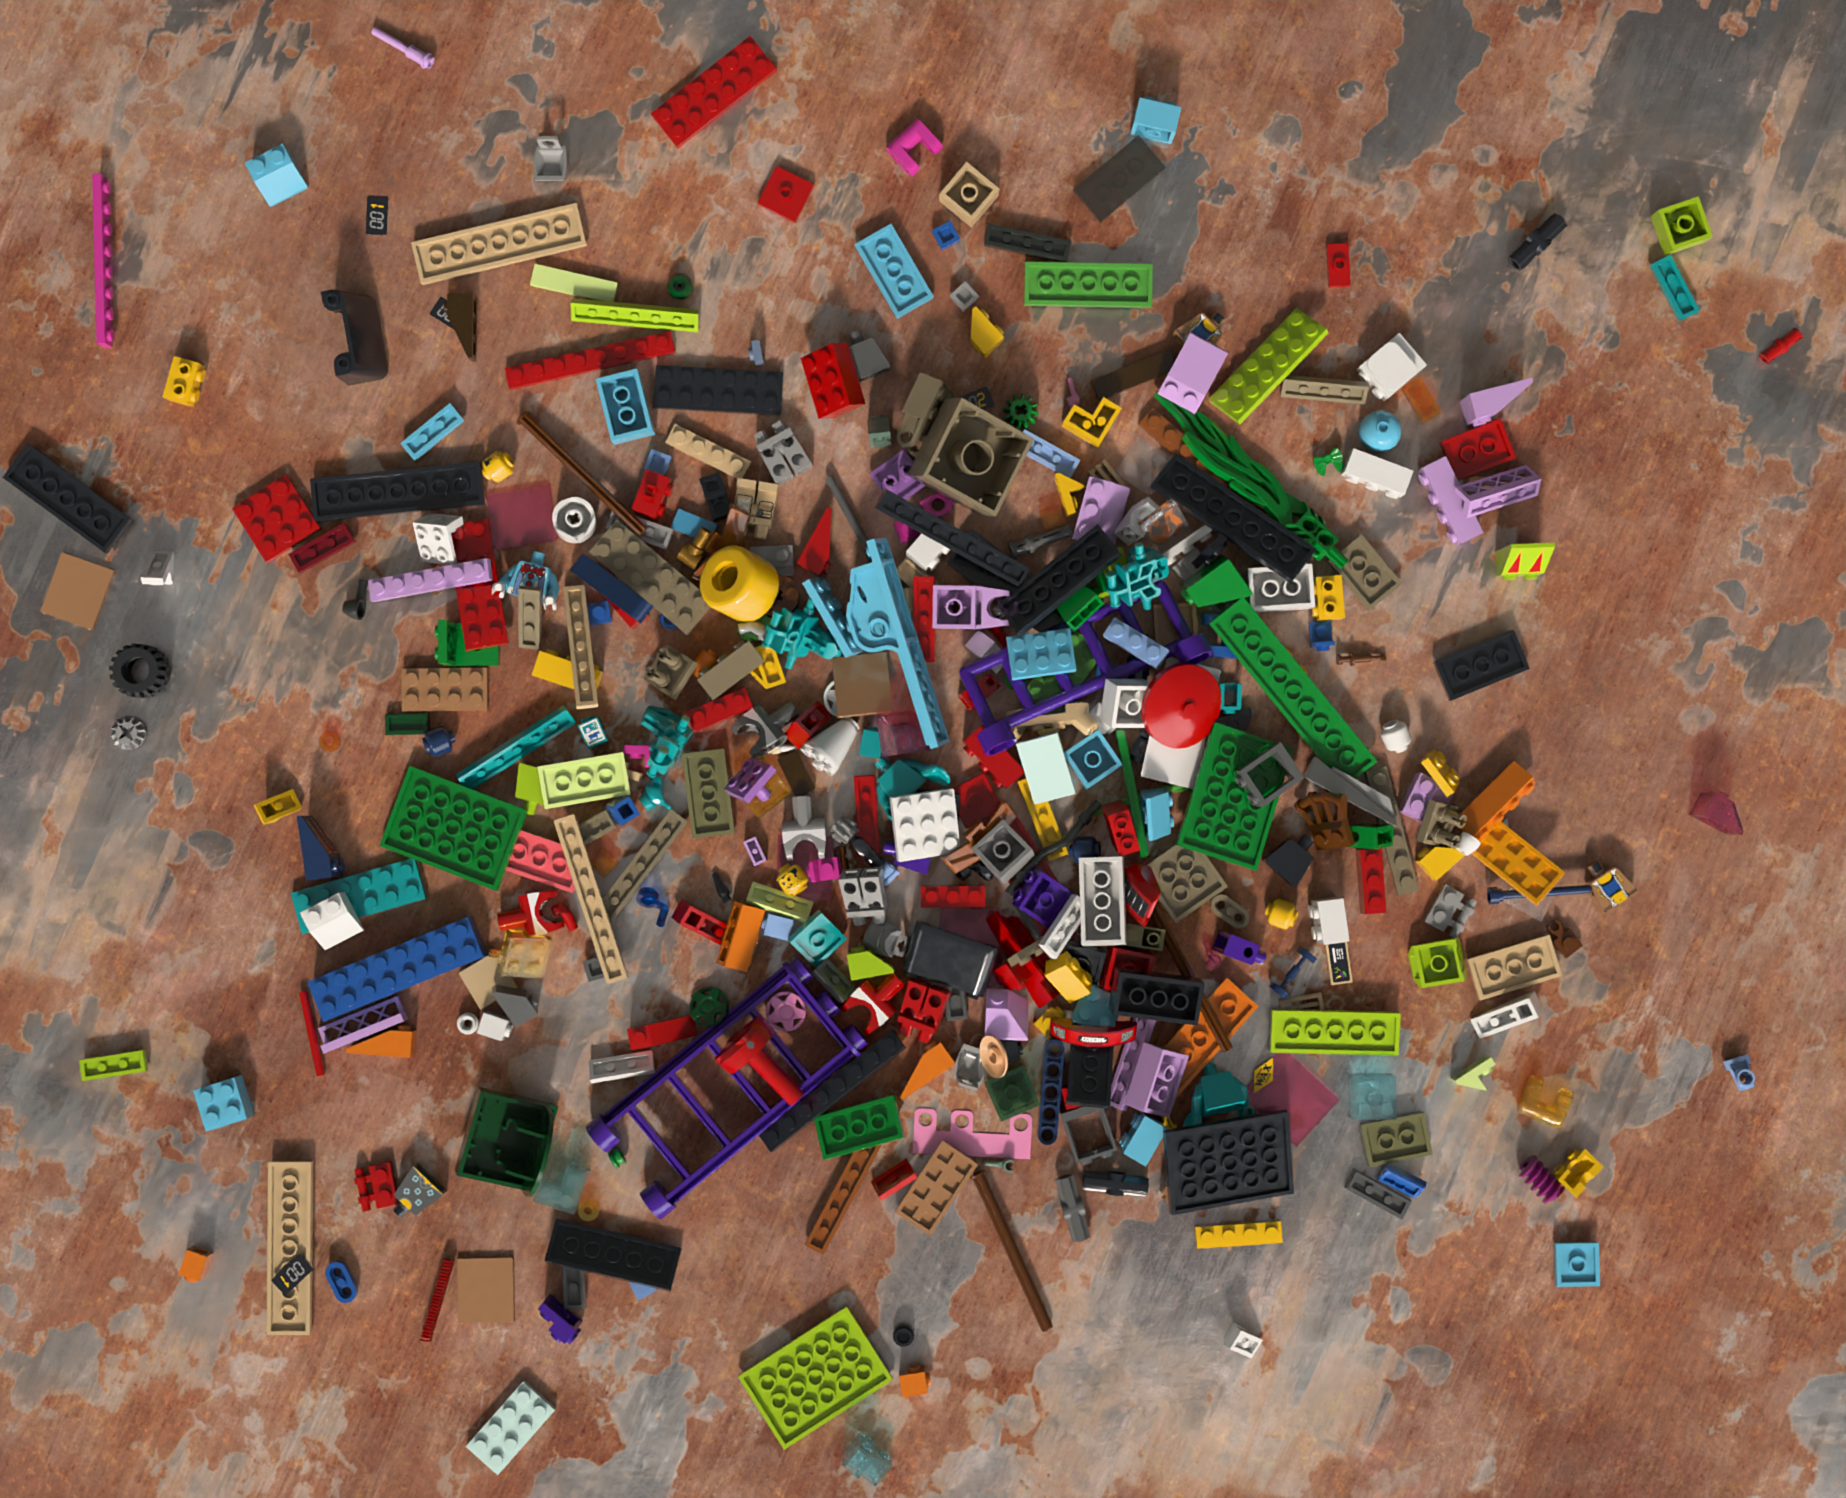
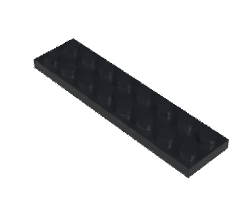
M1178 454L1172 457L1151 484L1153 490L1219 535L1222 533L1229 542L1289 583L1295 580L1317 550Z
M481 462L310 479L313 517L316 522L485 505Z

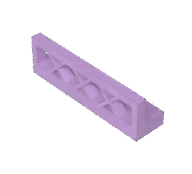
M1524 465L1455 487V493L1464 501L1462 514L1466 518H1470L1538 496L1542 479L1530 467ZM1525 473L1528 477H1521L1517 475ZM1501 480H1508V481H1512V482H1510V483H1505V482H1500V481H1501ZM1487 485V486H1492V487H1494V488L1489 489V488H1484V487H1482V486ZM1466 491H1471V492H1476V493H1475V494H1472V495H1468V494L1466 493Z
M396 996L318 1028L324 1043L321 1045L323 1054L408 1020L400 997ZM393 1002L396 1003L400 1013L395 1016L385 1013L388 1004ZM372 1011L380 1014L377 1023L371 1024L365 1021L368 1012ZM351 1019L360 1023L355 1032L345 1029L348 1021ZM332 1027L340 1032L337 1039L330 1042L325 1030Z

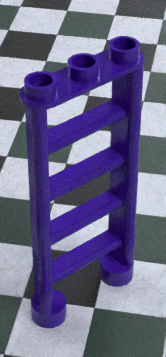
M798 957L789 964L786 961L782 963V968L729 1010L723 1022L717 1026L707 1028L607 1112L599 1114L585 1125L592 1140L604 1152H608L622 1140L621 1135L613 1124L628 1112L682 1178L683 1181L669 1192L656 1180L640 1192L642 1200L657 1218L662 1219L676 1208V1203L849 1060L855 1056L859 1057L861 1055L860 1050L868 1044L864 1036L853 1024L843 1030L833 1018L841 1009L825 990L817 997L810 990L806 983L813 978V975ZM788 981L843 1049L814 1073L810 1074L771 1026L774 1034L770 1038V1042L803 1081L798 1086L804 1091V1094L792 1106L782 1098L771 1107L740 1069L731 1074L763 1114L731 1140L676 1072L707 1046L717 1056L722 1050V1046L716 1039L746 1014L752 1019L760 1015L770 1025L756 1006ZM667 1079L723 1147L692 1173L636 1106Z

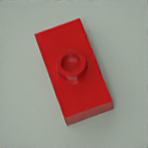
M1349 243L1327 244L1328 288L1350 287Z
M906 1158L872 1180L871 1184L878 1197L883 1201L918 1177Z

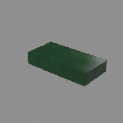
M429 713L385 714V735H424L427 730H430Z

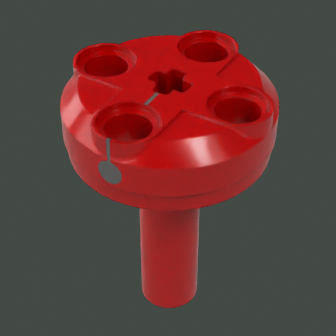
M757 1015L726 1042V1045L714 1060L730 1075L749 1063L792 1106L802 1097L804 1091L762 1049L773 1036L774 1031L760 1015Z

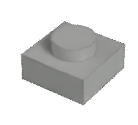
M965 281L949 297L965 312L980 296Z

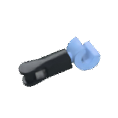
M855 836L852 838L851 845L871 867H883V882L885 886L900 874L893 864L887 860L884 861L862 837Z

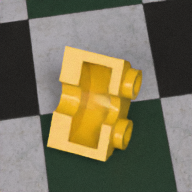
M1576 1149L1571 1150L1566 1156L1567 1160L1553 1170L1556 1179L1575 1198L1586 1188L1587 1182L1594 1178L1603 1168L1586 1149L1579 1151Z

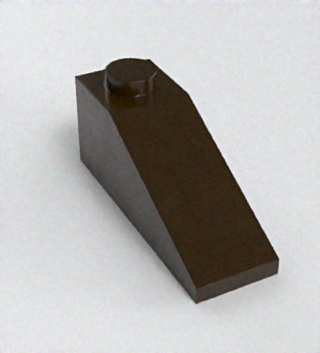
M447 294V300H444V312L447 313L467 357L472 362H476L477 298L473 294Z

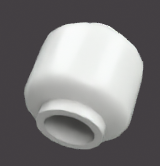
M1396 719L1382 726L1383 729L1380 735L1387 750L1400 753L1408 748L1407 745L1411 743L1412 737L1404 722Z

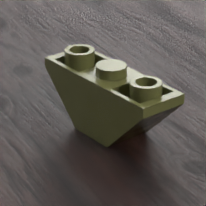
M1126 923L1127 946L1163 951L1166 930Z

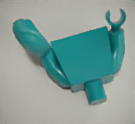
M883 756L875 764L883 773L878 779L879 783L876 786L878 800L891 821L890 797L913 794L926 779L945 787L949 785L951 780L949 773L943 767L932 764L924 765L920 761L908 758L902 761L898 759L892 765Z
M1216 1064L1206 1065L1204 1067L1206 1076L1201 1077L1199 1083L1194 1088L1191 1100V1113L1186 1117L1183 1127L1202 1124V1115L1204 1118L1238 1110L1239 1116L1243 1117L1246 1116V1109H1248L1249 1115H1254V1109L1248 1105L1250 1100L1246 1085L1236 1077H1233L1229 1071L1219 1073Z

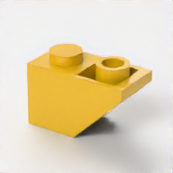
M975 306L972 308L970 343L985 359L1003 343L1004 337L1002 335L1004 332L997 324L993 326L988 320L990 317L984 309L981 308L979 310Z

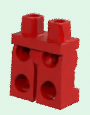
M912 978L908 982L897 1020L900 1022L899 1033L910 1036L913 1027L920 1030L917 1039L928 1043L933 1034L939 1029L952 991L937 985L931 986V983L918 978Z

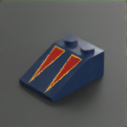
M297 816L306 881L343 876L342 871L345 869L344 861L342 858L340 859V854L314 817Z

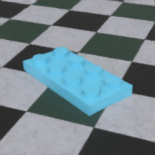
M892 224L854 244L896 319L934 298Z
M818 577L803 582V586L845 658L864 651L857 646L852 634L847 630V617L840 610L842 606L836 597L833 598L830 592L831 587L827 580Z

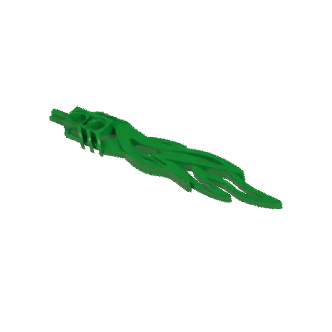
M1159 391L1155 392L1154 397L1175 417L1185 431L1181 437L1185 445L1204 466L1217 476L1230 482L1229 486L1251 503L1261 507L1273 520L1315 547L1317 550L1313 557L1318 561L1326 555L1340 569L1347 564L1349 559L1334 547L1339 538L1326 527L1325 520L1320 515H1317L1312 508H1309L1308 504L1304 501L1301 502L1286 493L1273 473L1262 464L1252 460L1232 435L1227 437L1211 419L1198 411L1193 415L1187 409L1159 395ZM1193 429L1196 431V433L1200 436V438H1201L1203 441H1201V440L1198 438V436L1195 434V432L1193 431ZM1292 515L1299 516V521L1296 524H1293Z

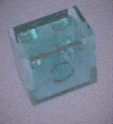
M1391 1073L1348 1074L1349 1117L1353 1120H1397L1396 1076Z

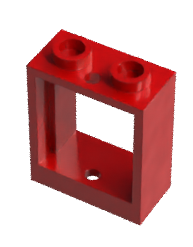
M1120 799L1102 805L1101 809L1110 840L1117 854L1123 856L1139 851L1140 847L1129 809Z

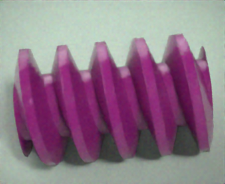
M1536 1155L1528 1157L1520 1165L1519 1169L1521 1172L1518 1177L1523 1178L1527 1176L1524 1183L1526 1185L1531 1182L1533 1183L1530 1188L1531 1191L1539 1189L1536 1196L1541 1197L1544 1195L1545 1197L1542 1200L1544 1204L1555 1200L1564 1192L1565 1187L1561 1186L1558 1180H1555L1554 1174H1549V1169L1544 1167L1541 1161H1538Z

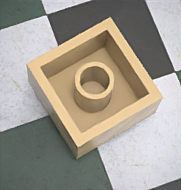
M966 162L941 191L939 201L972 228L999 196V188Z

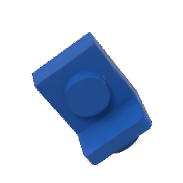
M1331 621L1308 623L1310 648H1316L1317 652L1329 651V647L1335 645V641L1332 639Z

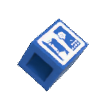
M627 795L619 796L605 805L615 823L621 826L640 815L630 796Z

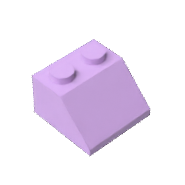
M1415 773L1398 811L1422 823L1429 800L1449 804L1454 793L1447 797L1433 778L1423 773Z

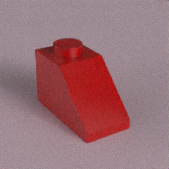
M819 701L815 702L785 732L787 739L800 749L833 715Z

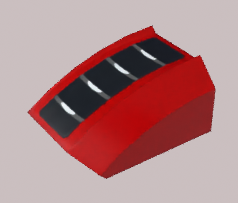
M1134 864L1125 869V907L1138 923L1146 927L1159 899L1161 890L1150 866Z

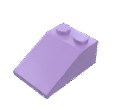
M1191 332L1158 394L1195 414L1229 352Z
M1533 378L1468 394L1460 401L1466 426L1473 424V427H1479L1491 421L1492 416L1497 414L1533 383Z

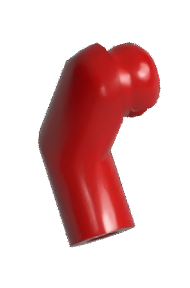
M557 903V905L552 906L551 911L555 917L562 916L568 931L578 928L572 912L563 903Z

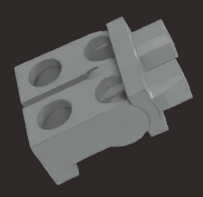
M779 420L772 425L776 433L775 436L768 438L764 430L756 433L754 436L757 443L756 447L774 482L781 486L794 478L784 460L785 457L796 477L813 468L790 427L787 428L782 420Z
M883 867L864 868L863 871L862 868L843 869L838 881L847 910V918H852L855 926L866 924V917L872 916L874 924H884L886 920V911L889 903L884 888Z

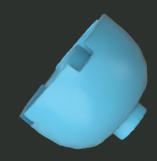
M1383 410L1374 411L1365 416L1360 423L1358 429L1359 441L1371 453H1387L1399 442L1402 429L1399 420L1392 413Z

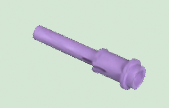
M376 26L372 29L371 33L374 36L404 52L407 58L420 64L421 68L430 69L434 64L435 59L431 53H425L414 45L409 46Z

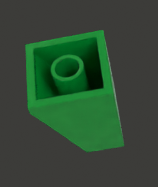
M1222 554L1180 584L1183 589L1180 593L1190 605L1194 603L1197 607L1249 597L1253 594L1230 560Z

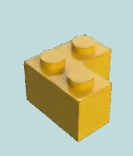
M1103 397L1093 415L1074 404L1065 418L1062 427L1098 448L1122 408Z

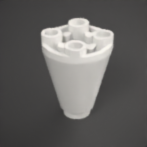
M846 717L809 739L800 749L807 757H811L814 760L812 764L817 770L822 771L824 769L830 776H833L839 769L860 727L852 718Z

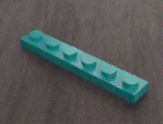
M563 705L458 772L456 777L463 786L475 789L576 724V720Z

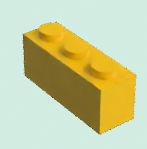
M546 649V652L539 651L532 676L574 689L571 657L567 656L566 659L558 657V652ZM594 665L596 690H598L603 672L598 670L599 666Z

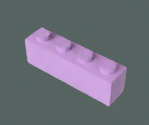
M1446 456L1418 470L1420 473L1418 475L1419 480L1423 486L1426 485L1429 491L1428 498L1432 505H1436L1438 519L1442 524H1445L1448 530L1446 532L1447 537L1451 543L1458 546L1484 533L1476 516L1466 518L1462 514L1464 501L1455 493V487L1460 486Z

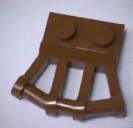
M1321 790L1319 793L1314 791L1309 792L1304 799H1299L1294 803L1295 810L1302 813L1309 824L1308 832L1312 833L1317 851L1349 847L1355 844L1347 819V796L1345 794H1334L1328 790ZM1321 802L1324 804V807H1325V811H1326L1328 820H1326V816H1325V813H1324V810H1323V807H1322ZM1334 803L1338 806V814L1336 813ZM1310 804L1312 805L1314 814H1313V812L1311 811V809L1309 808V805H1310Z

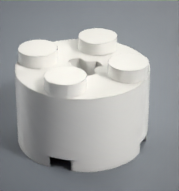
M579 497L567 498L560 501L553 510V526L556 533L563 540L569 543H583L593 535L597 521L592 506L586 500ZM578 516L579 522L572 524L570 518L574 519Z

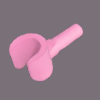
M1068 378L1071 396L1066 398V401L1071 409L1074 404L1076 406L1080 405V398L1075 391L1073 378Z

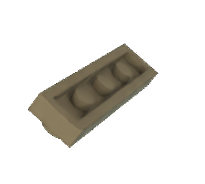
M1288 375L1282 381L1280 397L1365 405L1369 382Z

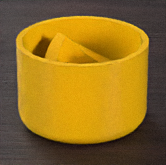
M736 545L726 546L715 552L706 562L700 577V591L704 601L711 608L739 622L755 621L762 617L773 605L779 588V578L775 567L757 554Z

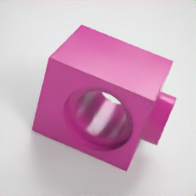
M937 492L921 501L920 507L932 515L941 518L952 512L953 508L951 505L954 502ZM934 501H941L944 504V508L940 511L934 510L932 508Z

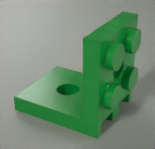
M438 620V625H435V638H438V647H435V659L438 660L439 664L445 666H500V646L483 648L479 651H466L461 623Z

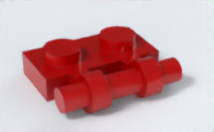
M392 1161L368 1166L370 1172L368 1175H364L363 1167L354 1169L356 1176L354 1183L358 1187L359 1197L357 1198L358 1203L361 1204L362 1212L371 1210L370 1201L374 1200L377 1209L399 1203V1200L394 1196L397 1186ZM366 1182H372L374 1193L368 1194Z

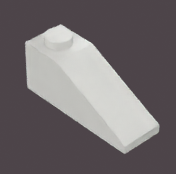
M1535 991L1471 1018V1022L1479 1039L1539 1018L1544 1010Z

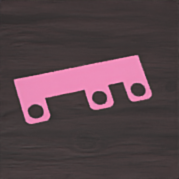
M919 1108L915 1111L913 1153L933 1154L943 1139L967 1156L1030 1159L1032 1117L1029 1114H1012L1008 1135L973 1133V1113L955 1110L951 1114L950 1131H936L937 1113L934 1109ZM926 1112L932 1116V1123L929 1126H922L919 1123V1116L922 1113ZM963 1114L968 1117L969 1124L967 1127L959 1128L956 1126L955 1119L958 1115ZM1017 1118L1027 1120L1028 1126L1026 1130L1017 1131L1015 1129L1014 1122Z

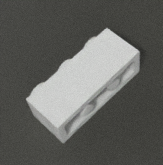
M1353 448L1349 452L1341 475L1346 477L1345 480L1348 482L1366 484L1365 487L1369 490L1377 491L1379 489L1386 492V496L1397 499L1405 495L1413 470Z

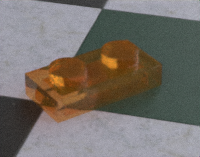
M1420 376L1400 388L1422 425L1442 413Z

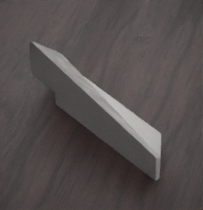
M1313 757L1303 774L1306 779L1334 794H1345L1347 801L1393 826L1397 825L1388 796L1334 766L1329 768L1317 757Z

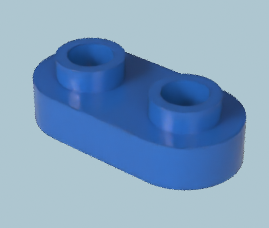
M340 1260L333 1261L326 1268V1278L337 1300L342 1303H349L358 1295V1286L347 1264ZM335 1268L341 1269L340 1275L336 1274ZM345 1287H349V1288H350V1290H351V1293H350V1294H347V1293L345 1292V1290H344Z

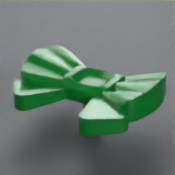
M1334 447L1330 453L1313 457V465L1317 470L1316 472L1322 476H1325L1326 465L1330 463L1334 465L1338 472L1344 466L1342 453L1337 447Z

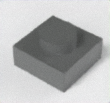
M598 957L583 961L589 982L604 977Z

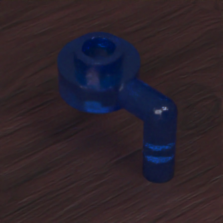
M651 887L641 888L636 897L637 903L645 908L655 907L659 909L660 912L656 925L664 927L669 906L659 900V894L655 889Z

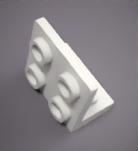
M427 513L413 522L422 562L445 565L457 564L451 533L464 524L462 516Z

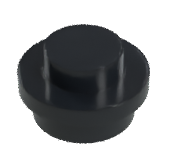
M899 1325L893 1331V1340L897 1345L906 1347L913 1342L914 1331L908 1325Z

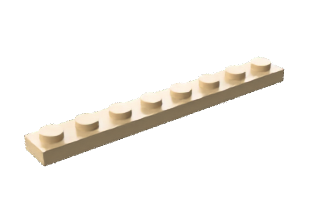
M572 814L554 820L606 984L628 978L576 815Z

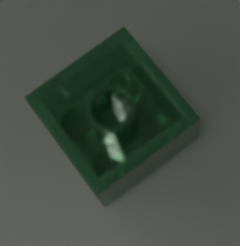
M1023 1062L1008 1068L1005 1075L1000 1078L990 1076L984 1079L985 1086L1001 1122L1041 1105Z

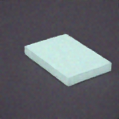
M1058 732L1016 743L1034 805L1076 794Z

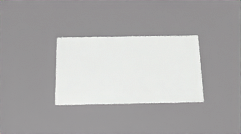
M1173 657L1166 659L1165 668L1179 663L1178 659ZM1197 664L1210 672L1217 683L1219 682L1221 670ZM1149 735L1141 776L1192 789L1201 762L1206 737L1193 746L1175 749L1160 744Z

